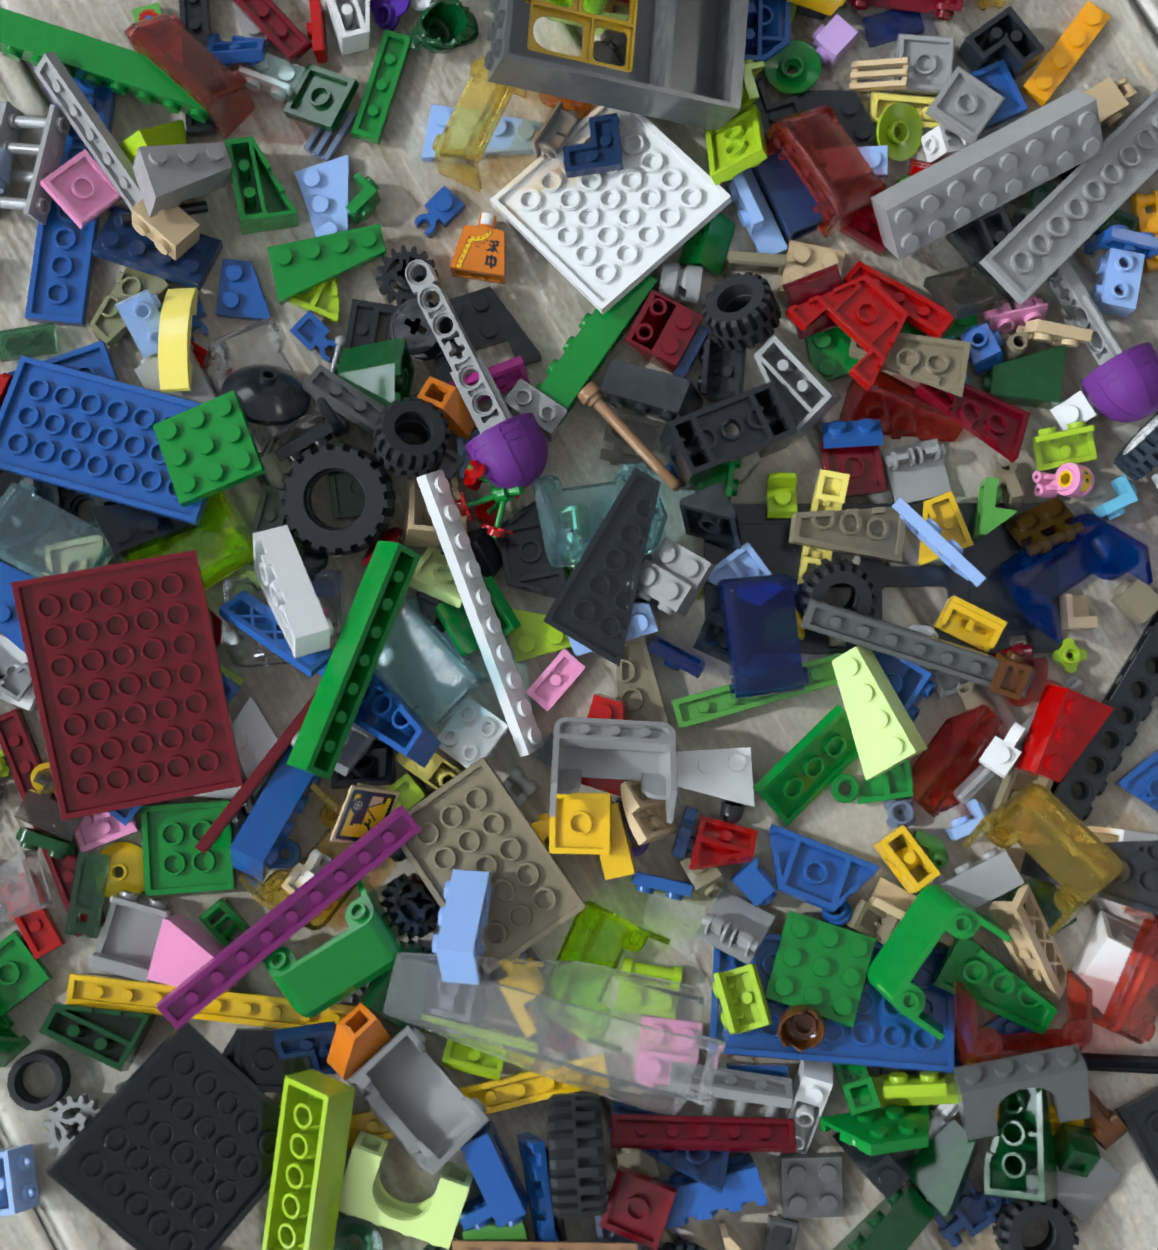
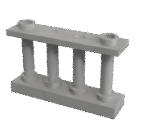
M0 101V147L8 149L14 155L37 156L34 172L11 170L10 181L31 183L27 199L4 197L5 189L0 194V212L1 208L24 210L25 215L40 225H46L52 197L44 190L40 182L60 167L67 135L70 130V122L61 109L53 104H50L47 118L24 116V113L8 101ZM21 128L44 129L40 145L18 143Z
M673 1060L670 1062L668 1090L676 1091L672 1114L684 1116L688 1093L706 1096L702 1116H715L718 1098L736 1100L733 1117H745L748 1102L766 1105L764 1118H776L779 1107L791 1109L793 1102L792 1078ZM756 1152L780 1156V1152Z

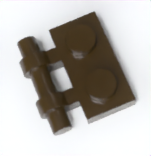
M1058 496L1006 520L1007 530L1021 547L1031 542L1033 543L1026 547L1030 557L1039 553L1044 555L1052 551V547L1062 542L1067 544L1075 540L1077 535L1085 532L1081 522L1069 525L1073 523L1074 515ZM1053 532H1056V533H1054V534H1052V535L1046 537V535H1048V534H1050V533H1053Z

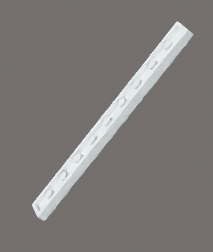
M443 470L424 474L416 479L519 756L529 755L544 746L542 734L536 724L531 704L523 689L521 677L516 670L511 656V650L503 635L500 620L496 616L490 593L485 586L480 566L472 551L470 539L462 524L459 509L452 497L449 482L445 478Z

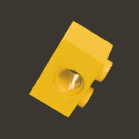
M904 825L895 828L873 845L909 894L918 892L940 875V872Z

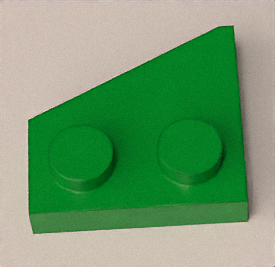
M909 759L878 777L866 780L864 777L858 797V804L915 796Z

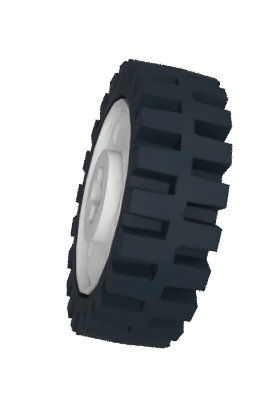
M1158 412L1137 431L1138 433L1129 440L1114 460V464L1133 481L1143 478L1154 467L1158 466Z

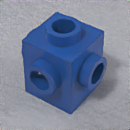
M987 323L981 326H972L964 334L960 335L961 341L971 342L968 362L971 361L977 375L991 369L994 365L1004 363L1002 350L1000 349L1004 345L998 331H991Z

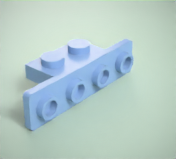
M751 168L740 172L730 181H724L726 192L731 195L732 202L735 203L738 209L740 223L743 227H746L757 252L768 254L786 252L787 244Z

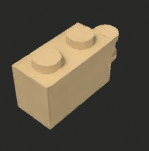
M1108 77L1084 92L1097 100L1101 128L1106 124L1108 127H1112L1124 117L1122 113L1129 105L1128 101L1138 94L1127 77L1120 79L1116 83L1111 77Z

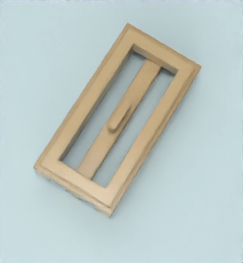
M908 57L851 61L850 90L868 92L908 89ZM902 76V80L858 83L859 79H885L887 77Z

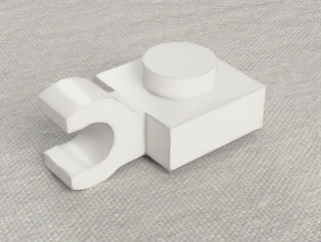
M1015 722L1004 740L995 736L980 757L979 763L1005 778L1022 753L1015 746L1024 735L1026 728Z
M315 848L304 865L300 862L296 864L281 887L291 895L328 865L332 859Z

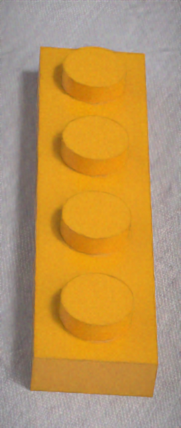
M1088 0L1020 91L1040 106H1044L1111 16Z

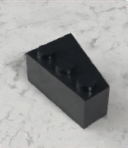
M1004 205L947 234L946 239L1004 303H1008L1015 299L979 263L1013 230Z
M616 359L611 360L600 388L601 393L607 399L606 402L618 408L624 406L639 414L648 415L666 423L700 410L704 403L701 395L690 380Z

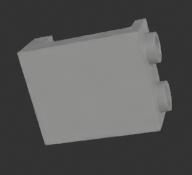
M190 344L189 358L193 365L191 391L162 392L160 390L158 356L156 354L140 361L141 366L134 369L145 389L201 404L220 396L215 394L193 353L194 347L192 344Z
M121 890L120 894L115 893L110 897L109 902L111 904L101 936L88 966L148 982L147 976L162 921L164 918L172 915L173 909L166 907L167 902L150 898L149 902L137 899L138 894Z

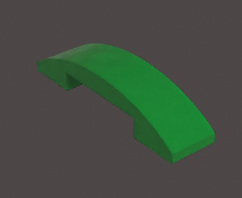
M833 1064L851 1116L881 1107L872 1078L869 1076L866 1066Z

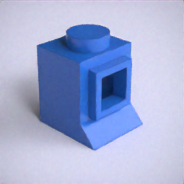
M756 856L752 858L751 862H747L730 877L756 907L760 904L763 907L766 906L777 895L772 887L775 882L761 867H758V857Z

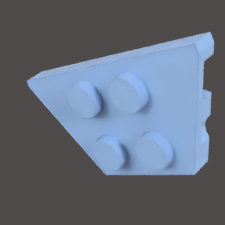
M901 497L892 505V508L900 514L899 517L910 531L955 573L967 581L970 580L976 587L986 579L962 556L964 550L953 539L947 542L940 535L942 529L932 519L928 518L925 521Z

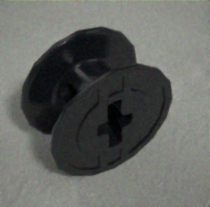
M417 298L408 299L399 305L390 323L391 339L406 338L410 355L415 359L429 361L443 355L444 353ZM426 299V304L429 308L436 307V305ZM443 318L439 323V330L442 334L449 333L453 328V322L450 318ZM419 325L427 329L425 334L417 331Z

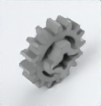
M73 1093L67 1096V1101L64 1098L57 1101V1108L53 1107L47 1112L52 1119L43 1122L45 1127L50 1128V1131L44 1134L43 1138H51L52 1143L47 1147L49 1150L55 1147L59 1149L56 1157L79 1133L76 1131V1122L80 1124L78 1130L81 1131L102 1108L97 1106L98 1097L88 1101V1093H83L78 1099L76 1094ZM71 1108H81V1111L78 1113H74L73 1111L68 1112L67 1110Z

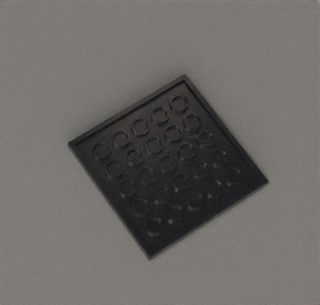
M186 1022L178 1030L174 1029L51 1162L45 1169V1172L135 1250H218L270 1189L281 1108L194 1027Z

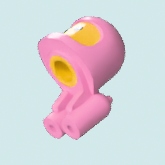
M1076 463L1063 464L1055 474L1035 471L1032 474V481L1037 483L1034 487V495L1047 499H1053L1057 497V494L1082 498L1087 496L1095 485V477L1092 471Z

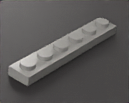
M55 52L44 53L34 72L131 210L134 205L143 199L132 168L133 164Z

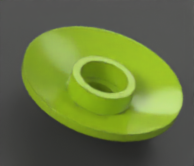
M896 102L889 105L882 112L878 120L877 141L879 146L888 145V159L892 161L908 160L916 153L920 146L922 122L918 112L912 105L905 102Z

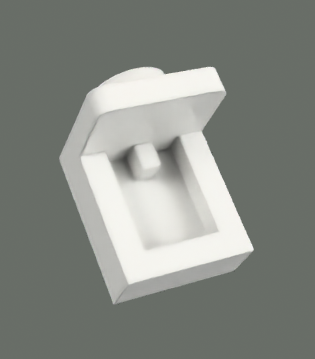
M1085 389L1051 409L1052 414L1063 430L1068 429L1067 424L1083 420L1087 422L1100 414L1096 406L1091 402L1089 395L1086 394Z

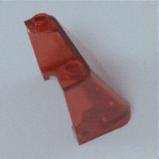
M821 104L784 117L771 126L765 137L768 156L778 152L780 153L778 156L780 161L787 158L817 201L814 211L816 214L821 211L823 219L822 223L817 227L824 238L873 210L871 197L886 190L884 182L873 172L838 121L836 112L831 107Z

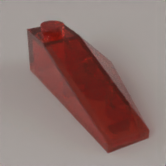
M879 371L869 391H866L854 378L852 379L847 388L839 418L843 422L860 421L866 418L872 420L880 419L883 435L891 436V439H901V436L918 437L924 441L938 439V441L955 442L963 430L962 426L914 393V387L882 371Z

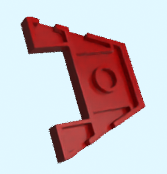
M866 274L835 287L829 293L822 296L816 295L809 298L808 302L789 307L785 315L805 332L823 314H826L867 352L851 368L848 374L866 391H869L909 313Z

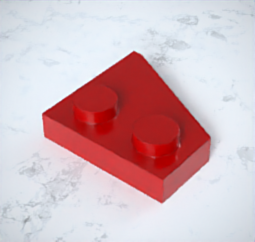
M701 815L689 869L696 870L751 862L754 856L758 831Z

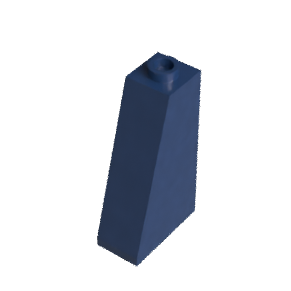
M771 133L764 135L768 158L763 160L758 166L751 168L786 244L790 240L795 241L835 222L842 211L838 203Z

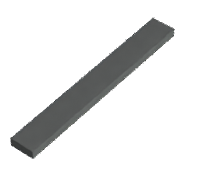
M812 597L801 622V627L987 687L990 686L1000 662L995 656ZM1032 669L1021 698L1025 699L1036 672L1034 669Z

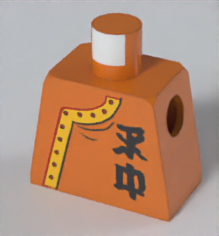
M481 213L478 226H464L450 263L453 277L505 285L506 239L504 231L495 229L497 219L495 215Z

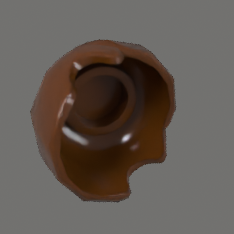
M806 1004L790 1006L781 1015L777 1035L785 1048L790 1046L799 1052H803L809 1048L817 1047L824 1039L826 1023L820 1012L814 1007Z

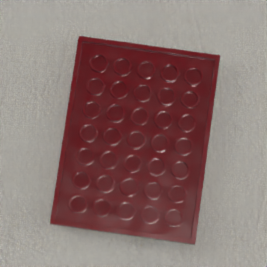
M197 549L11 582L61 820L239 787L244 784Z

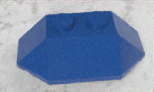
M749 0L744 61L753 59L754 62H766L789 46L791 2L786 0Z

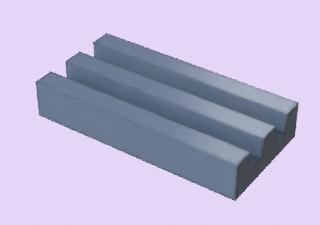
M346 110L343 117L347 119L325 154L322 151L334 133L326 131L316 148H314L325 131L315 127L303 146L305 151L324 162L332 160L352 128L357 113Z

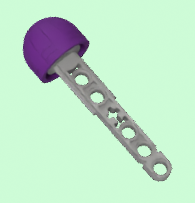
M1026 207L1016 211L1012 219L1013 227L1015 228L1035 208ZM1067 259L1057 269L1058 274L1055 271L1046 281L1074 326L1093 330L1091 342H1086L1085 344L1099 367L1082 381L1081 386L1085 389L1086 394L1089 395L1091 402H1093L1097 410L1107 418L1118 422H1134L1144 419L1158 409V355L1149 342L1136 345L1127 350L1123 349ZM1083 310L1085 311V313H1086V315H1087V320L1085 319V317H1084V315H1083ZM1097 333L1100 335V337H1101V339H1102V344L1100 343V341H1099V339H1098Z
M416 259L411 261L405 269L406 280L413 293L417 295V301L452 369L450 375L480 432L479 435L470 440L465 446L471 461L477 460L480 464L484 463L486 471L483 475L491 484L498 488L511 489L517 486H529L542 474L548 459L547 442L534 414L524 413L512 417L482 356H477L445 291L437 286L440 281L434 269L423 260ZM424 266L427 276L423 281L416 282L413 278V272L417 267ZM431 292H437L440 296V302L434 308H429L426 304V297ZM443 318H450L453 322V328L449 333L442 334L439 330V323ZM454 338L458 346L465 347V350L462 351V358L453 356L456 348L452 342L448 341L446 343V340ZM475 369L479 373V381L476 385L469 386L465 381V375L469 370ZM488 395L492 399V407L489 411L482 412L478 407V401L482 396Z

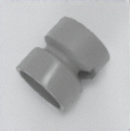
M664 261L659 293L673 301L676 297H680L682 302L698 304L703 267L687 265L685 268H681L679 263Z

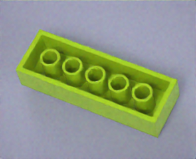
M312 1068L287 1075L284 1079L262 1250H333L355 1088Z

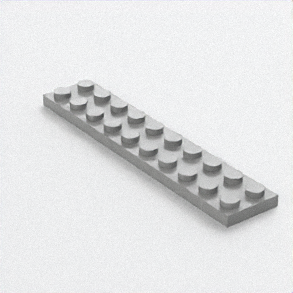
M1158 89L1103 141L1104 152L1081 163L979 262L1019 305L1026 301L1158 169Z

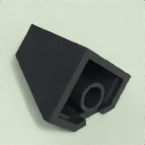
M836 1131L832 1135L857 1167L887 1200L910 1178L916 1149L870 1156L860 1151L856 1146L848 1145L841 1141L839 1132Z

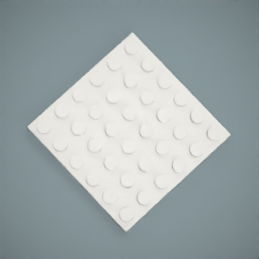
M598 105L575 126L569 137L563 136L566 142L555 158L546 160L542 155L492 197L490 202L602 314H605L728 206L732 199L728 192L719 184L715 185L711 177L644 115ZM617 113L624 169L567 178L563 147L591 143L589 117Z

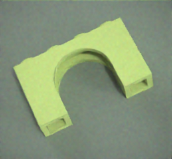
M360 1131L352 1148L343 1177L339 1211L348 1216H355L370 1221L376 1226H384L398 1231L405 1236H412L429 1242L433 1246L449 1249L473 1179L471 1170L447 1161L437 1189L430 1198L419 1203L399 1201L384 1189L380 1179V1168L389 1140Z

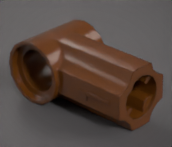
M1089 1089L1091 1117L1085 1118L1084 1123L1088 1127L1087 1129L1091 1131L1094 1140L1107 1151L1129 1129Z

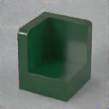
M1063 1122L1053 1136L1056 1164L1059 1171L1087 1178L1101 1158L1091 1131L1087 1128Z

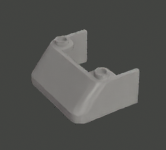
M563 717L557 720L554 724L549 817H555L557 794H573L577 792L581 787V777L641 781L642 792L647 797L666 800V823H673L677 797L676 733L674 728L667 723L654 721Z

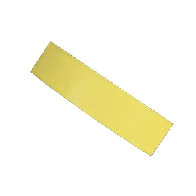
M197 287L168 289L165 295L158 335V370L160 390L162 392L191 391L193 365L189 358L192 317L197 315Z
M820 469L810 512L841 510L842 504L845 501L850 474ZM803 546L797 585L804 583L802 578L804 572L808 574L812 572L811 565L815 563L818 567L822 565L820 560L825 558L831 561L833 551Z

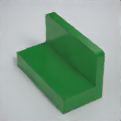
M718 213L684 243L679 264L684 268L687 265L701 266L712 275L721 276L735 230V223L721 213Z

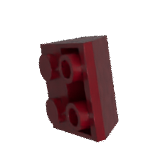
M652 290L627 334L625 342L648 362L673 374L698 326H701L703 316Z

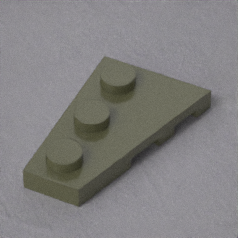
M126 267L124 272H119L115 279L117 282L110 296H105L89 327L112 348L129 332L115 304L144 290H148L150 295L156 293L161 302L165 298L168 289H172L162 278Z

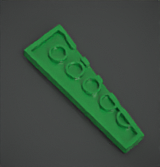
M974 302L944 307L957 314L955 323L943 336V339L955 335L956 340L960 339V335L964 334L967 329L978 325ZM904 322L900 333L929 336ZM839 326L805 337L809 363L827 382L848 376L851 368L860 361L849 357L852 338Z

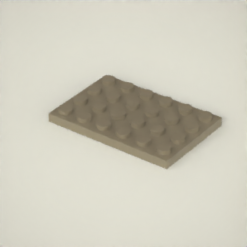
M485 757L479 759L407 811L422 830L400 848L440 907H445L444 887L446 881L451 880L453 869L489 872L492 892L487 927H484L481 945H484L483 956L479 955L477 961L487 977L587 907L580 894L553 855L549 853V849Z

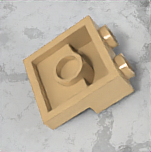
M790 240L777 297L783 298V301L788 303L782 285L834 264H837L840 276L842 277L841 272L846 252Z

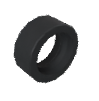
M40 1049L22 1056L13 1064L8 1073L7 1088L10 1097L16 1105L25 1110L40 1111L49 1108L65 1096L70 1086L71 1073L68 1063L60 1054L52 1050ZM35 1062H44L49 1065L54 1071L56 1078L53 1091L48 1096L42 1098L30 1095L23 1084L25 1069Z

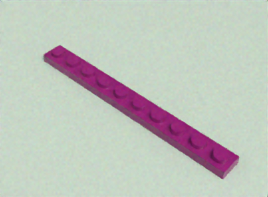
M400 805L156 1004L157 1009L178 1030L422 829L407 810Z

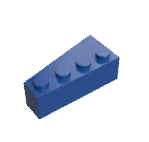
M375 668L353 723L425 768L441 742L383 674Z
M291 746L287 749L230 846L232 867L263 882L278 858L282 845L290 837L298 815L302 814L309 802L308 796L312 788L316 790L322 780V777L309 774L287 764L293 749Z

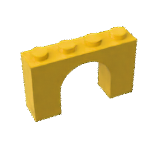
M612 798L611 854L599 855L605 880L637 872L621 801L613 803ZM549 813L537 815L539 821L531 823L545 845L549 839Z

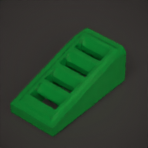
M226 897L220 898L198 917L225 948L251 927ZM223 910L226 914L215 922L213 917ZM229 919H232L234 923L223 931L220 927ZM237 928H240L242 932L231 941L228 936Z

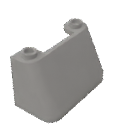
M406 1026L367 1060L347 1081L350 1086L355 1088V1092L425 1172L435 1174L489 1119L484 1114L487 1109L476 1097L471 1100L464 1096L425 1051L426 1047L424 1046L427 1040L416 1027L411 1030L409 1026Z

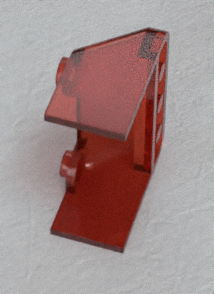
M163 13L132 23L124 31V34L135 52L144 54L201 105L209 113L224 139L256 108L245 87L246 79L236 69L231 72L184 29L185 25L175 14L169 16Z
M1126 907L1125 914L1143 921L1102 1019L1081 1011L1080 1017L1137 1044H1143L1145 1041L1152 1039L1155 1033L1154 1023L1158 1016V915Z
M1073 970L1067 971V1021L1061 1029L1046 1030L1044 1035L1035 1031L999 1035L991 1027H977V1000L961 981L954 982L956 1056L962 1066L1077 1044L1081 1051L1092 1040L1093 989Z

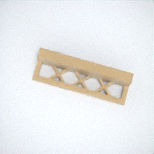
M878 877L867 902L886 912V914L901 920L916 898V895L909 894L901 887L882 877ZM978 929L971 938L982 945L987 933ZM945 931L938 942L950 948L955 937Z
M1020 885L1013 901H993L989 911L993 920L1007 929L1012 937L1009 943L1005 940L1004 942L1021 978L1047 999L1060 1001L1071 974L1030 886Z

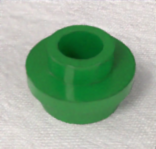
M840 774L831 783L830 791L838 802L851 803L860 794V784L853 775ZM842 783H847L850 787L847 794H843L840 791Z

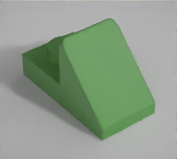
M986 477L979 484L973 539L979 540L1018 512L1017 510L995 507L1001 499V488H998L999 478Z

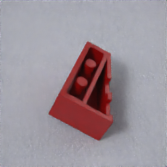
M1046 684L1023 744L1022 753L1015 767L1038 777L1060 783L1114 708L1069 688Z

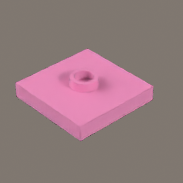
M86 149L40 182L44 190L80 229L122 200V197L100 165Z

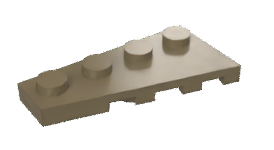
M892 507L796 512L792 514L789 543L891 563L902 562L906 524L899 517L900 514Z

